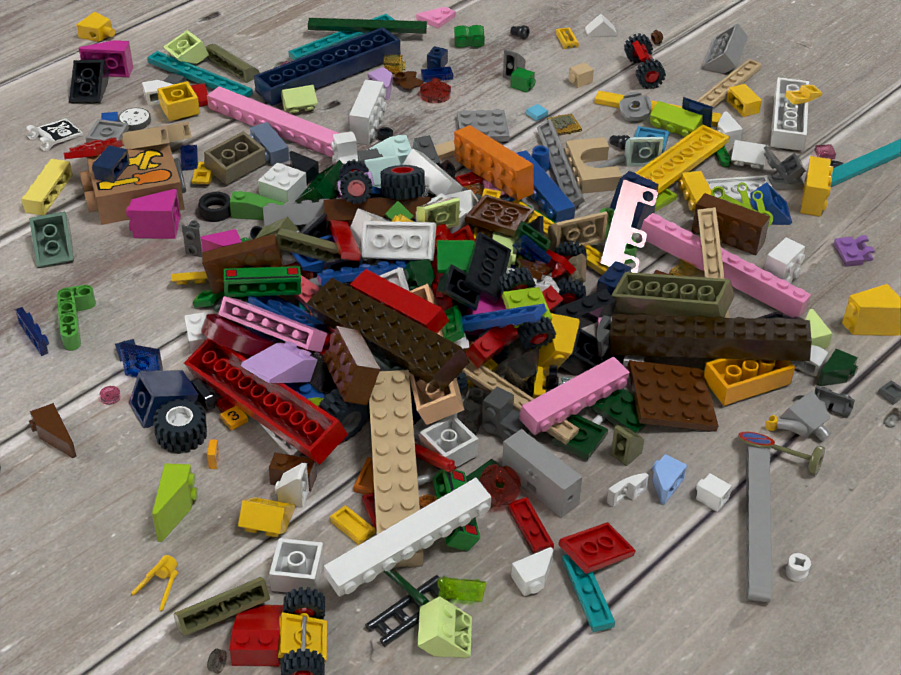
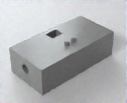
M522 429L503 441L502 467L521 481V486L560 518L579 505L582 476Z

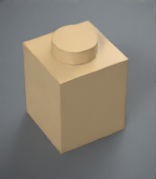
M585 62L570 67L569 81L577 88L593 83L594 69Z

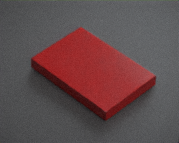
M608 522L560 538L558 543L586 574L630 558L636 552Z

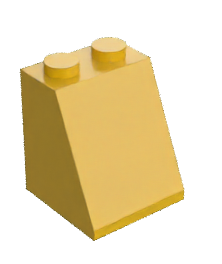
M888 284L849 296L842 324L852 335L900 336L901 297Z
M551 313L553 318L551 322L556 331V337L552 339L551 343H547V346L543 345L540 349L536 347L535 350L530 349L534 370L536 366L543 367V374L549 375L550 365L558 366L559 368L573 352L580 323L579 319Z

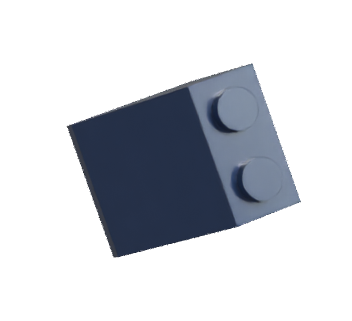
M628 171L619 179L610 208L614 210L616 208L623 180L656 190L657 193L659 184ZM646 191L643 193V198L646 201H652L654 195ZM637 202L631 227L640 230L644 219L655 213L656 203L650 206Z
M183 370L139 371L129 405L142 427L149 428L154 426L153 417L156 410L160 409L162 404L166 405L168 401H175V399H189L190 402H197L198 392Z

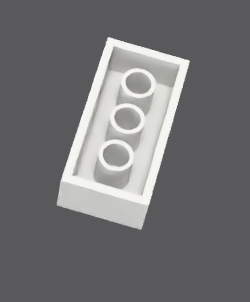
M365 80L350 112V132L353 131L359 144H370L371 140L375 137V130L379 128V120H382L383 111H386L387 103L384 102L386 97L384 82Z

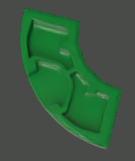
M212 289L209 291L203 290L194 299V308L212 306L217 300L223 298L225 294L224 292L213 294Z

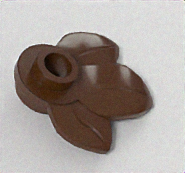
M416 71L397 72L393 77V82L406 90H413L414 87H419L424 83L423 80L416 78Z

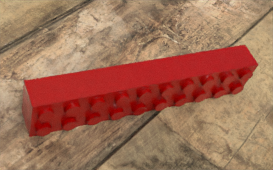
M209 338L184 362L195 378L204 380L209 388L319 465L348 435L338 419L284 383H268L243 368L241 364L247 360L245 357Z

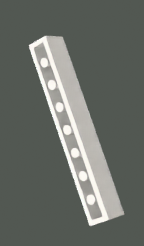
M474 478L324 565L325 577L339 597L344 594H350L356 590L357 586L364 582H371L379 573L391 570L401 560L411 558L418 550L430 547L440 537H447L457 527H463L474 517L487 513L491 507V496L479 480Z

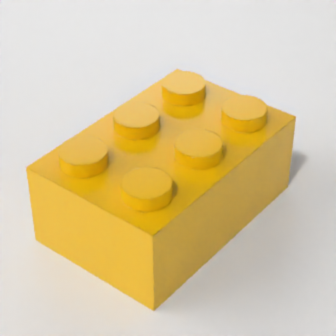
M810 156L804 181L801 214L821 217L822 210H826L833 166H830L831 159Z

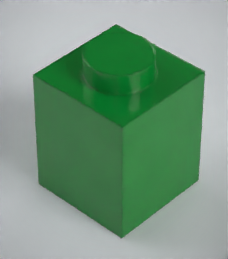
M518 67L511 74L510 87L527 93L535 86V72Z

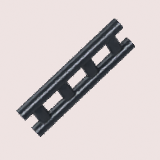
M435 575L417 588L423 595L430 591L436 598L440 596L448 602L456 597L454 590L450 589L444 593L437 586L441 583L438 575ZM408 594L367 622L365 626L370 632L377 628L384 635L380 638V642L385 647L419 623L420 611L409 617L402 609L413 603L420 610L421 605ZM395 615L402 624L392 630L385 621Z

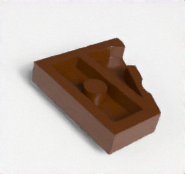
M516 258L515 266H518L519 270L521 267L529 269L532 277L542 280L550 273L551 267L546 266L544 262L535 261L534 263Z

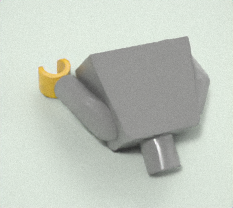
M810 391L805 396H795L794 400L798 401L790 406L779 417V420L777 416L771 415L769 421H765V428L769 431H774L778 427L779 429L790 430L805 439L813 432L821 441L831 434L823 425L830 419L825 402L819 400L813 391Z

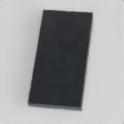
M479 232L475 239L463 286L496 304L501 294L498 280L507 270L511 249Z

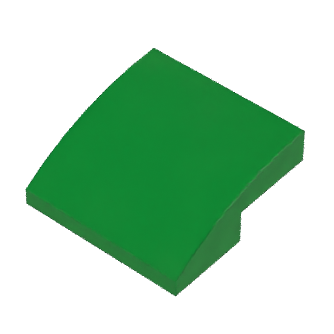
M437 240L438 273H444L451 264L466 272L475 243L474 240Z

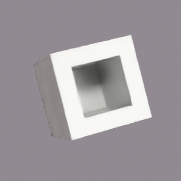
M710 473L705 479H701L696 486V500L718 512L729 500L732 485Z

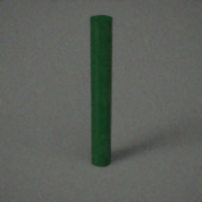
M393 568L389 571H383L421 606L429 602L423 594Z

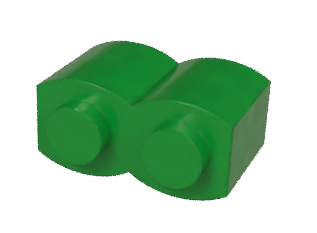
M460 25L454 27L455 47L484 46V26L472 25L468 27Z

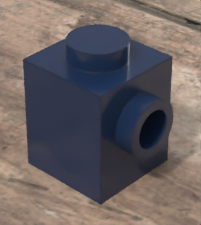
M434 46L427 54L428 69L441 71L448 63V49Z

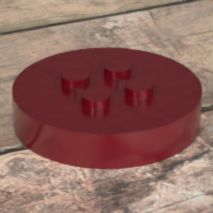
M207 314L201 328L202 334L209 339L230 349L252 356L276 343H281L277 337L218 314Z

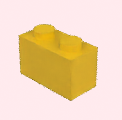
M746 84L729 87L727 102L743 117L760 113L762 99Z

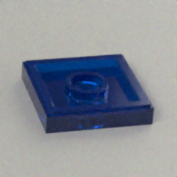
M121 343L119 348L126 376L137 377L139 371H163L160 349Z

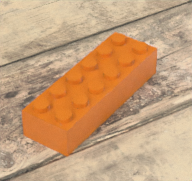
M471 125L454 131L455 161L517 201L534 194L533 164Z

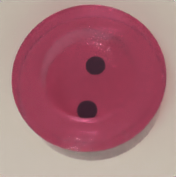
M106 386L99 393L101 402L106 405L115 404L121 398L120 390L116 386Z

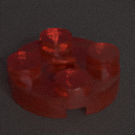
M438 78L420 85V96L428 103H432V101L443 103L450 99L451 86L441 82Z
M493 464L486 467L479 479V482L491 496L492 506L496 508L513 503L521 489L519 475L515 470L506 465L502 467L498 466L499 464ZM495 482H502L504 484L503 488H498Z

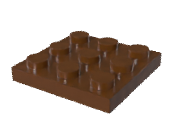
M485 194L465 216V222L475 227L486 228L492 232L503 233L508 237H516L519 223L524 221L527 224L534 215V209Z

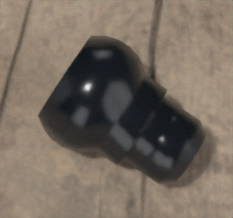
M527 25L513 26L510 29V33L521 39H526L529 36L530 29Z
M612 135L609 143L625 150L626 141L630 137L628 135Z

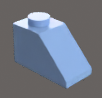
M666 454L660 461L656 460L652 467L654 472L652 481L660 503L663 505L666 504L683 482L687 469L686 464Z

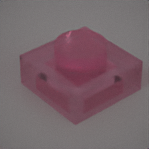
M832 144L815 146L814 151L817 157L835 159L836 152Z

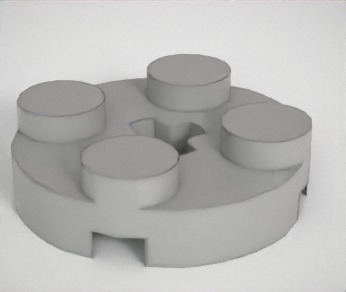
M640 92L627 93L619 103L620 113L628 122L646 119L650 115L651 100L648 96L641 95Z

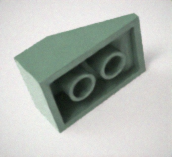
M65 211L29 218L37 268L74 261L70 223Z

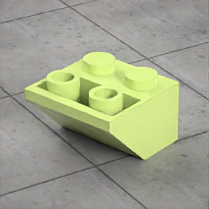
M440 596L420 607L418 647L435 657L468 658L471 656L472 617Z

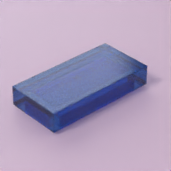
M451 67L421 69V77L424 82L453 80L454 77Z

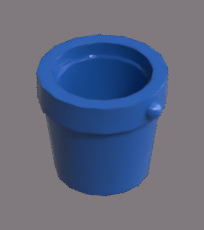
M542 145L535 146L532 149L531 156L547 172L551 165L549 149Z

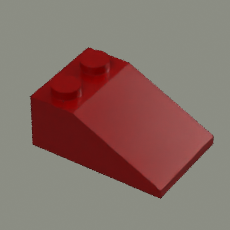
M256 605L236 615L229 649L232 666H280V658H278L279 619L283 612V605Z

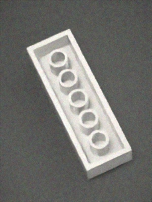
M777 78L774 92L770 147L803 151L807 136L808 102L793 105L785 97L786 91L799 90L801 85H809V81Z

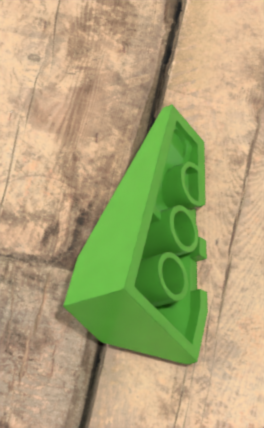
M233 191L230 199L231 218L264 220L263 207L266 204L277 203V205H284V203L251 192Z

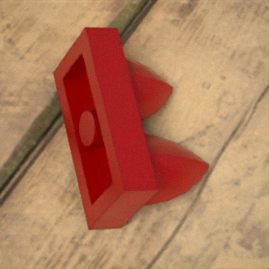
M549 249L544 254L548 259L545 262L546 266L551 267L552 279L561 276L565 272L571 275L575 272L576 268L565 257Z

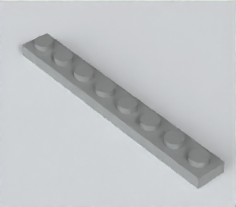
M549 119L539 125L537 130L543 145L549 149L550 163L560 189L577 207L585 202L554 123Z

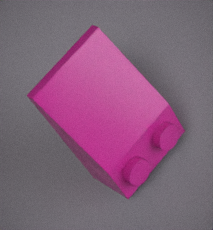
M113 40L79 47L81 60H105L109 67V77H130L133 70V62L129 41Z

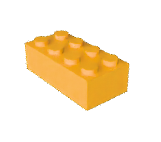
M720 358L706 363L704 378L707 381L708 387L725 406L791 384L795 366L790 361Z

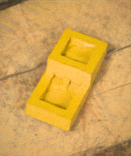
M801 85L799 90L786 91L785 97L794 105L812 101L822 96L823 93L815 85Z
M198 162L197 169L194 170L192 184H210L214 174H212L211 170L204 167V162Z

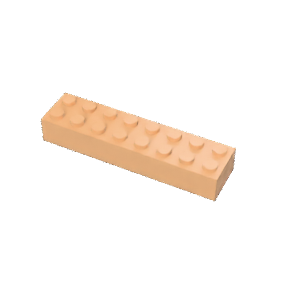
M428 284L410 291L437 305L436 298ZM441 329L437 334L443 337V331ZM409 373L416 408L426 425L464 410L456 378L442 392Z

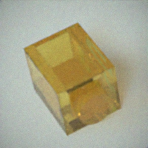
M384 55V68L394 76L395 73L406 70V61H403V55Z

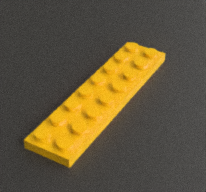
M701 125L635 173L659 184V194L681 178L682 173L689 172L729 142L730 136Z

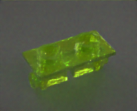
M443 575L442 578H438L437 582L438 587H440L438 597L482 602L487 582L480 581L479 579L449 578Z

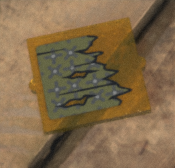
M572 113L547 118V120L551 119L554 123L558 136L571 135V133L582 131L581 126Z

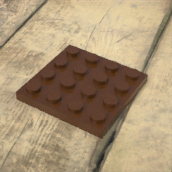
M629 360L627 368L630 372L629 378L639 423L717 431L719 425L708 384L704 378V369Z

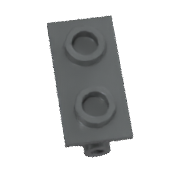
M192 220L188 226L182 225L185 252L188 255L202 257L200 224L196 220Z
M815 387L816 396L819 400L825 402L827 410L829 405L833 404L832 412L843 416H850L855 399H852L847 394L832 392L827 387Z

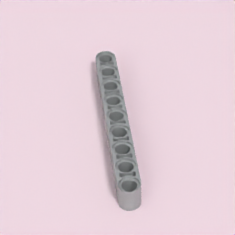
M748 446L746 453V599L770 603L772 597L770 449Z

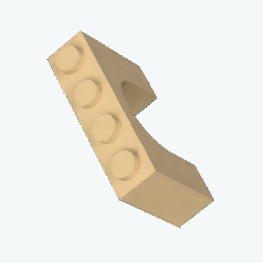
M189 122L122 133V142L125 149L147 147L192 138Z
M605 137L566 141L564 150L582 194L616 190L619 179L622 177L618 166L594 168L585 164L592 161L608 160L609 145Z

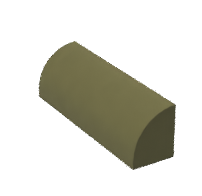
M209 44L206 46L209 54L207 56L208 60L242 81L248 83L254 80V75L260 73L257 68L219 45Z
M284 228L280 229L277 233V242L282 250L325 262L341 258L335 242Z
M258 577L175 612L174 619L177 628L183 636H186L270 600L263 577Z

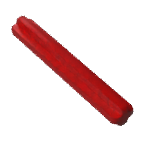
M415 443L416 458L447 472H452V470L456 469L454 460Z

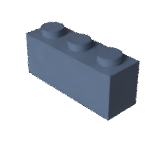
M268 122L249 127V136L265 148V161H268L271 166H274L276 163L289 161L288 146Z

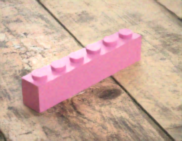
M224 296L218 313L220 316L284 341L295 343L297 346L307 350L321 352L327 336L326 332Z
M612 357L522 405L519 420L534 435L541 431L545 432L552 425L563 422L572 414L576 415L581 409L592 406L596 401L603 397H608L617 389H623L627 384L630 372L615 357Z

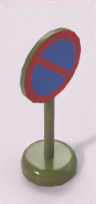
M746 431L740 432L738 435L739 440L751 446L772 448L809 460L808 469L811 474L817 475L821 468L825 447L817 446L811 456L776 445L773 439L763 434Z

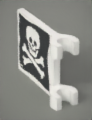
M66 118L39 127L33 125L26 127L29 132H32L27 134L30 140L37 138L39 134L42 136L40 141L43 144L45 143V145L40 146L43 151L50 150L54 144L83 135V132Z

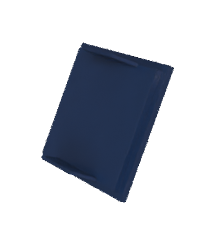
M683 97L682 109L702 115L703 125L711 128L713 106Z

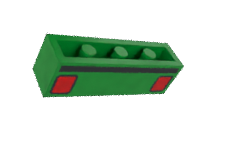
M300 266L224 269L225 297L301 294Z
M440 469L432 478L437 500L467 483L465 472L457 469L452 470V472ZM476 517L471 519L467 525L457 527L450 535L445 537L446 545L469 551L480 539Z

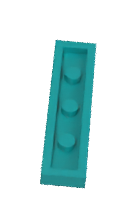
M568 554L562 555V563L592 632L614 628L615 620L593 571L586 574Z

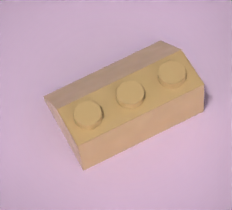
M597 213L549 225L547 238L551 240L550 245L555 251V248L560 243L564 245L565 241L570 244V241H573V244L579 242V246L581 244L587 246L605 242L608 213Z

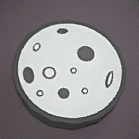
M130 108L119 114L118 121L128 123L129 130L136 131L144 129L148 123H151V115L144 108Z

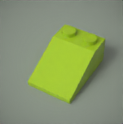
M164 464L152 512L158 542L164 541L192 509L193 500H197L198 488L194 487L195 473H192L191 464Z

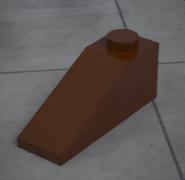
M54 403L30 411L32 420H29V425L32 432L36 431L41 440L71 458L77 457L73 441Z

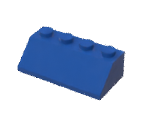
M277 295L248 297L247 303L320 331H323L327 326L315 319L313 315Z

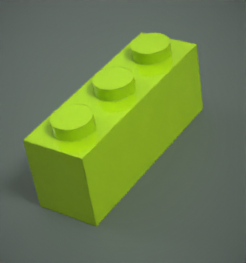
M661 101L657 102L650 114L651 125L670 131V133L682 135L683 137H686L703 125L702 115Z

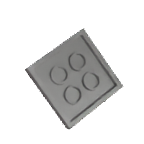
M504 110L457 111L459 129L471 125L497 142L510 141Z

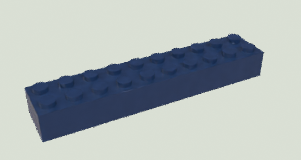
M379 28L254 75L255 92L271 106L277 105L282 102V90L314 85V89H318L373 66L380 65L391 57L401 56L400 40L385 28Z

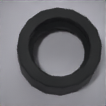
M210 192L203 195L198 203L201 217L210 222H219L229 218L231 215L230 196L223 192ZM212 205H222V207L216 209L208 208Z

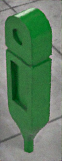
M725 146L715 152V155L722 167H729L731 158Z

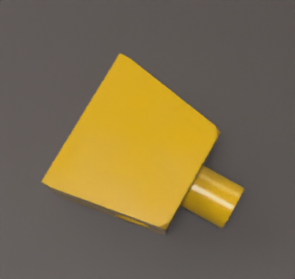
M93 12L76 24L78 37L82 39L100 42L107 36L114 37L115 29L112 28L111 20L96 12Z

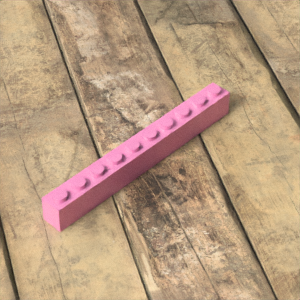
M217 87L207 95L208 108L251 126L268 122L281 138L329 157L334 155L331 142L333 141V134H339L338 132L222 87Z
M654 213L644 219L641 231L647 234V242L704 271L700 237ZM721 247L724 278L730 279L733 287L792 318L794 316L800 317L805 312L811 294Z

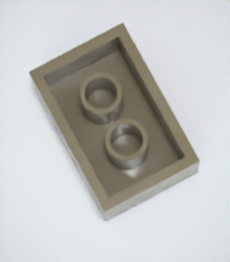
M244 131L204 152V167L211 170L212 174L225 185L265 164V148Z

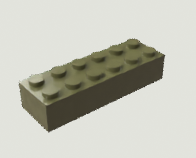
M625 272L611 295L616 300V313L644 314L647 316L725 317L734 299L730 279Z

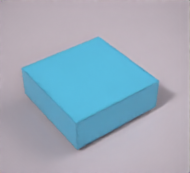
M536 104L526 109V114L538 121L548 116V110Z

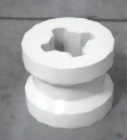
M801 553L792 554L786 567L787 577L795 582L806 580L811 567L810 559Z

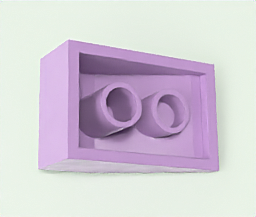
M286 341L285 343H276L243 361L241 366L268 383L310 382L317 359L310 356V352L298 349L295 343Z

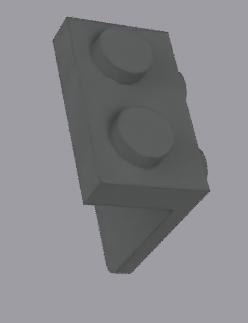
M767 145L763 147L765 150L764 156L768 160L767 163L772 169L775 168L778 171L777 174L782 180L785 179L788 183H791L806 172L799 156L795 152L781 162Z

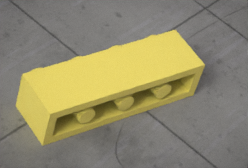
M50 159L27 193L22 197L25 213L45 215L73 176L70 161Z

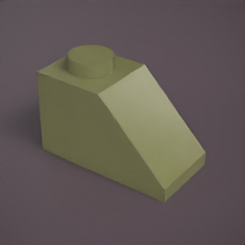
M616 425L613 433L611 456L627 466L642 454L644 439L629 428Z

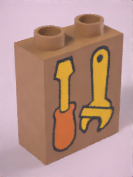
M169 143L128 149L130 164L115 183L95 179L92 164L100 155L87 157L89 170L80 172L88 212L98 211L101 225L130 220V217H127L126 210L127 206H130L131 199L172 189H177L180 210H185L181 181Z

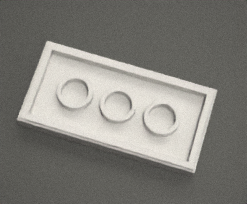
M767 175L706 179L711 190L716 186H720L725 190L726 195L743 203L742 198L737 191L739 183L744 182L747 184V193L750 201V193L766 182L772 187ZM743 185L739 187V190L744 191L746 189V187ZM720 192L715 193L716 197H720L722 195Z
M363 221L362 259L415 261L429 259L434 261L436 223Z

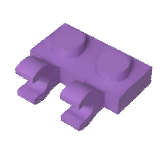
M861 235L855 240L852 237L835 238L834 245L846 267L863 265L864 261L873 260L870 253H875V250L872 246H866L865 242L869 241L866 235Z

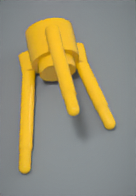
M164 555L131 594L135 595L155 575L162 579L170 577L159 607L160 611L164 610L174 579L178 575V571L175 570L178 566L177 561L172 556Z

